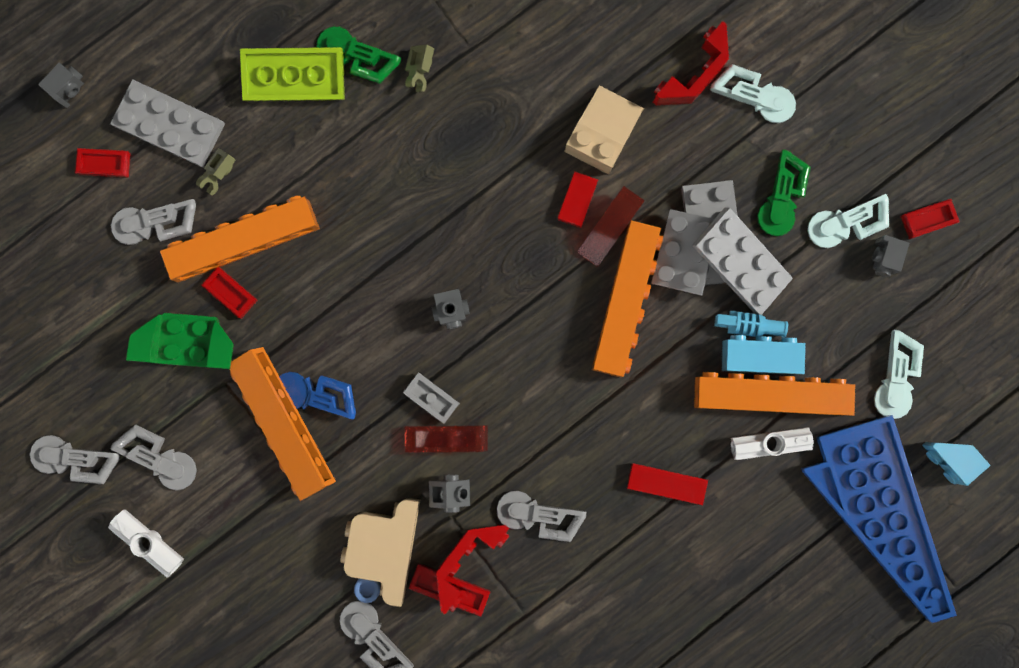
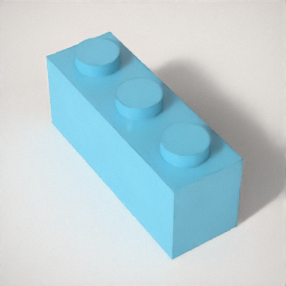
M730 335V340L723 341L722 371L789 375L805 374V343H797V338H781V342H771L772 337L757 336L756 341L746 340V336Z

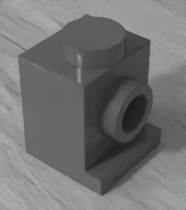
M58 63L38 85L58 103L68 108L70 104L67 101L79 93L80 87L84 83L80 80L83 76L75 68L70 66L67 69L61 63Z
M887 235L877 238L875 244L880 246L875 249L872 261H875L873 269L876 270L875 273L880 276L890 277L901 272L910 243Z

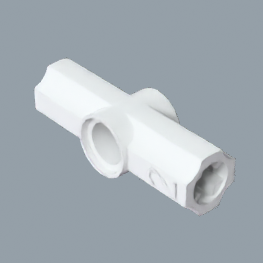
M809 427L731 438V451L734 460L770 455L778 456L784 453L813 450V436ZM770 437H774L777 442L775 449L772 451L767 448V440Z
M122 510L116 515L108 526L113 533L130 546L134 555L143 557L167 578L178 569L184 558L162 541L158 532L149 530L127 510ZM144 537L150 541L149 550L145 549L142 545Z

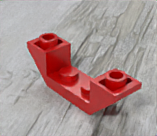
M724 21L717 28L713 25L703 37L706 41L702 49L711 56L702 67L704 70L703 74L700 77L695 75L686 86L682 85L674 77L668 82L663 80L654 91L656 93L653 100L655 105L691 104L724 68L729 60L727 24Z
M499 525L470 529L465 532L436 571L439 603L442 613L446 614L448 610L453 612L462 600L459 598L461 591L445 578L448 575L451 578L455 575L461 566L458 563L463 554L469 556L476 547L475 538L480 539L491 549H494L496 546L501 548L509 537L506 533L509 527Z

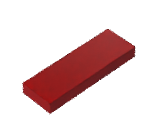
M632 463L627 489L703 505L708 480Z
M418 563L409 589L439 600L436 578L437 570ZM448 575L445 579L461 591L459 598L462 600L457 608L481 617L490 590L454 576L451 578Z

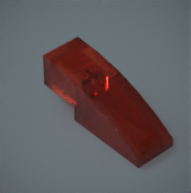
M623 186L577 253L598 267L645 200Z
M488 425L405 426V452L488 451Z

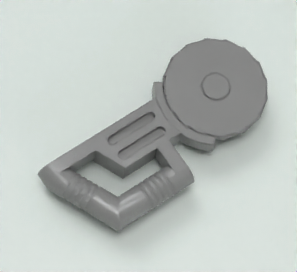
M191 199L176 204H169L148 211L143 208L141 210L133 207L124 208L118 211L112 219V233L119 242L127 245L137 244L144 238L149 239L153 228H156L160 241L189 234L192 232L196 210L195 200ZM185 209L182 225L164 230V225L176 222L178 210Z
M136 424L113 442L110 447L111 450L153 470L154 476L159 475L162 484L169 489H185L192 484L196 477L197 469L192 457L186 453L175 452L174 449L160 454L159 451L165 438ZM136 437L154 444L152 449L144 445H137L129 451L123 447Z
M53 435L43 436L36 440L30 452L31 462L40 472L46 474L58 472V474H62L72 465L71 481L104 484L120 457L119 453L72 449L71 443H65L61 438ZM100 457L107 458L99 473L80 472L81 466L93 467Z
M510 491L504 494L497 505V516L500 522L511 529H522L525 527L528 530L535 522H540L539 538L565 542L572 541L582 522H584L587 513L581 510L538 505L536 499L532 501L526 493L521 491ZM566 514L575 515L566 531L545 528L546 523L560 525Z
M354 601L343 609L340 617L341 629L345 635L355 639V644L367 643L370 646L360 656L369 668H384L371 654L373 651L383 661L396 656L402 662L388 668L414 667L412 662L380 630L382 623H378L377 611L371 604Z

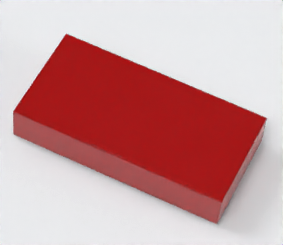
M77 148L76 174L129 177L130 152Z
M574 172L557 220L581 228L598 179Z
M951 199L901 216L909 239L960 222Z
M217 267L201 285L240 319L257 302V299L220 267Z

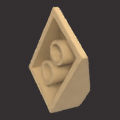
M599 86L568 140L565 152L610 174L644 108Z

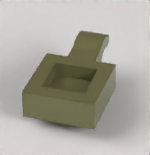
M429 45L411 46L405 69L409 72L405 83L406 87H415L416 82L415 91H425L427 83L424 73H429L434 52L433 47Z
M218 148L204 167L206 172L197 179L196 185L203 188L206 183L210 182L206 192L214 195L218 190L217 180H222L224 176L230 173L236 159Z

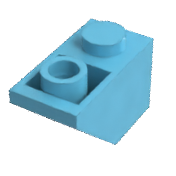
M925 442L922 445L928 451L926 453L927 457L933 463L939 464L945 471L943 473L944 476L953 484L968 486L990 466L973 445Z

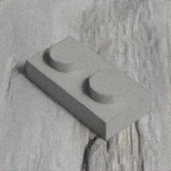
M419 372L403 392L443 424L446 423L460 404Z

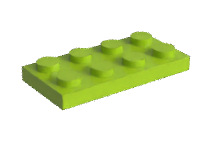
M343 48L240 49L243 101L345 100Z

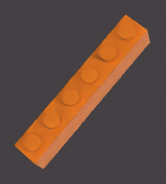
M294 196L287 199L286 204L267 206L263 209L262 213L257 215L246 214L233 224L223 223L217 225L212 232H199L193 234L188 241H175L168 244L167 249L161 250L160 253L170 280L178 283L217 267L227 265L319 230L320 228L310 201L305 196L302 198L301 196Z
M632 220L628 224L592 366L593 371L620 378L624 377L625 373L629 374L632 359L629 358L631 348L635 349L639 336V334L635 333L636 326L642 323L645 312L644 309H641L643 299H648L651 285L647 284L649 274L654 275L657 260H653L655 250H660L663 236L659 235L661 230L659 227Z
M264 347L250 349L231 361L230 375L238 384L243 400L252 410L256 424L266 436L269 448L274 451L281 470L287 475L291 483V489L298 496L299 500L302 501L336 482Z
M703 372V377H695L694 408L854 416L855 384H846V379H830V383H821V378L805 377V382H796L794 376H779V381L769 380L770 375H754V379H744V374L729 373L728 378H718V373Z

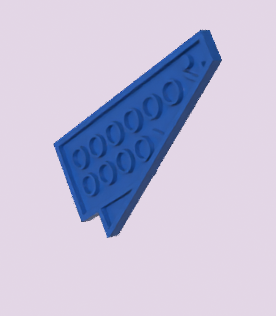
M887 415L817 436L824 462L801 468L804 475L927 621L934 623L957 616L893 415Z

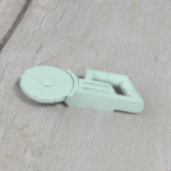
M733 64L712 83L710 88L712 92L755 106V111L760 110V114L771 123L785 122L792 117L795 111L796 101L788 89L777 86L773 87L772 83L763 88L758 87L761 77L760 73ZM733 76L752 82V84L739 81L732 90L723 87Z
M884 194L844 213L840 210H837L835 213L832 211L818 212L808 223L807 231L809 238L819 247L830 248L835 247L842 239H848L850 227L853 228L859 240L888 228L889 199L887 195ZM878 203V221L862 228L860 222L873 217L872 205Z
M892 330L887 377L881 380L884 384L879 386L874 396L875 407L878 412L883 416L893 415L894 419L903 417L911 409L913 400L910 391L914 388L907 382V376L921 377L924 345L899 330ZM899 343L912 350L911 370H908L909 356L898 350Z

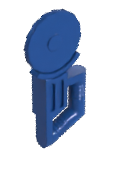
M287 372L279 376L297 409L301 407L305 409L308 406H312L346 418H355L356 410L351 384L321 375L318 379L317 387L314 388L310 377L305 379L295 372ZM325 387L342 392L345 409L339 408L338 395L324 391Z

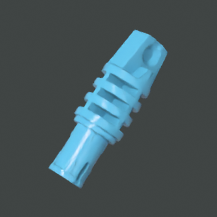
M730 311L729 315L718 314L715 317L714 326L728 328L727 333L754 337L767 334L786 337L788 332V321L765 319V316L759 314Z

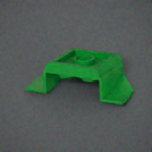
M164 313L156 316L130 335L126 360L231 369L234 344L221 327L217 317Z

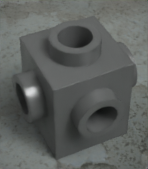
M456 289L434 294L436 306H432L434 321H439L441 326L447 327V330L462 327L461 322L466 321L465 315L470 314L467 299L462 300L460 290ZM450 307L455 308L452 314L447 313V309Z
M453 474L443 475V480L429 481V507L444 508V512H460V507L470 506L469 480L459 479V475Z

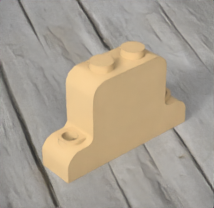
M406 498L400 503L395 502L393 516L361 512L353 518L352 522L348 521L346 525L345 537H349L348 545L343 547L341 554V563H344L345 573L353 578L381 582L380 596L383 597V600L388 605L401 607L404 602L419 512V499Z

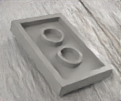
M670 209L651 284L703 295L710 265L692 245L713 222V218Z

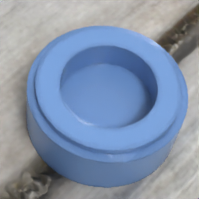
M359 579L354 587L356 598L364 603L373 602L380 594L381 584L378 581Z

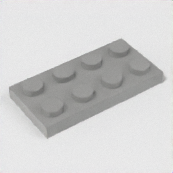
M133 79L110 123L126 133L204 168L225 125L222 120Z
M733 180L682 186L681 191L685 213L715 219L724 208H731L737 215ZM710 266L705 285L726 283Z
M724 208L692 245L755 314L762 315L793 279L731 208Z

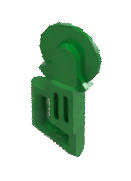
M333 26L325 29L317 41V48H343V65L352 59L354 60L350 73L379 84L401 61V58L397 55L357 42L356 37H352L342 27ZM382 58L389 60L378 72L360 67L361 63L375 66Z
M784 149L780 152L772 196L766 198L767 202L760 207L758 212L760 228L771 236H782L793 228L795 223L794 210L797 206L790 200V197L805 198L811 168L790 151ZM785 162L799 171L796 189H792L795 175L784 168Z

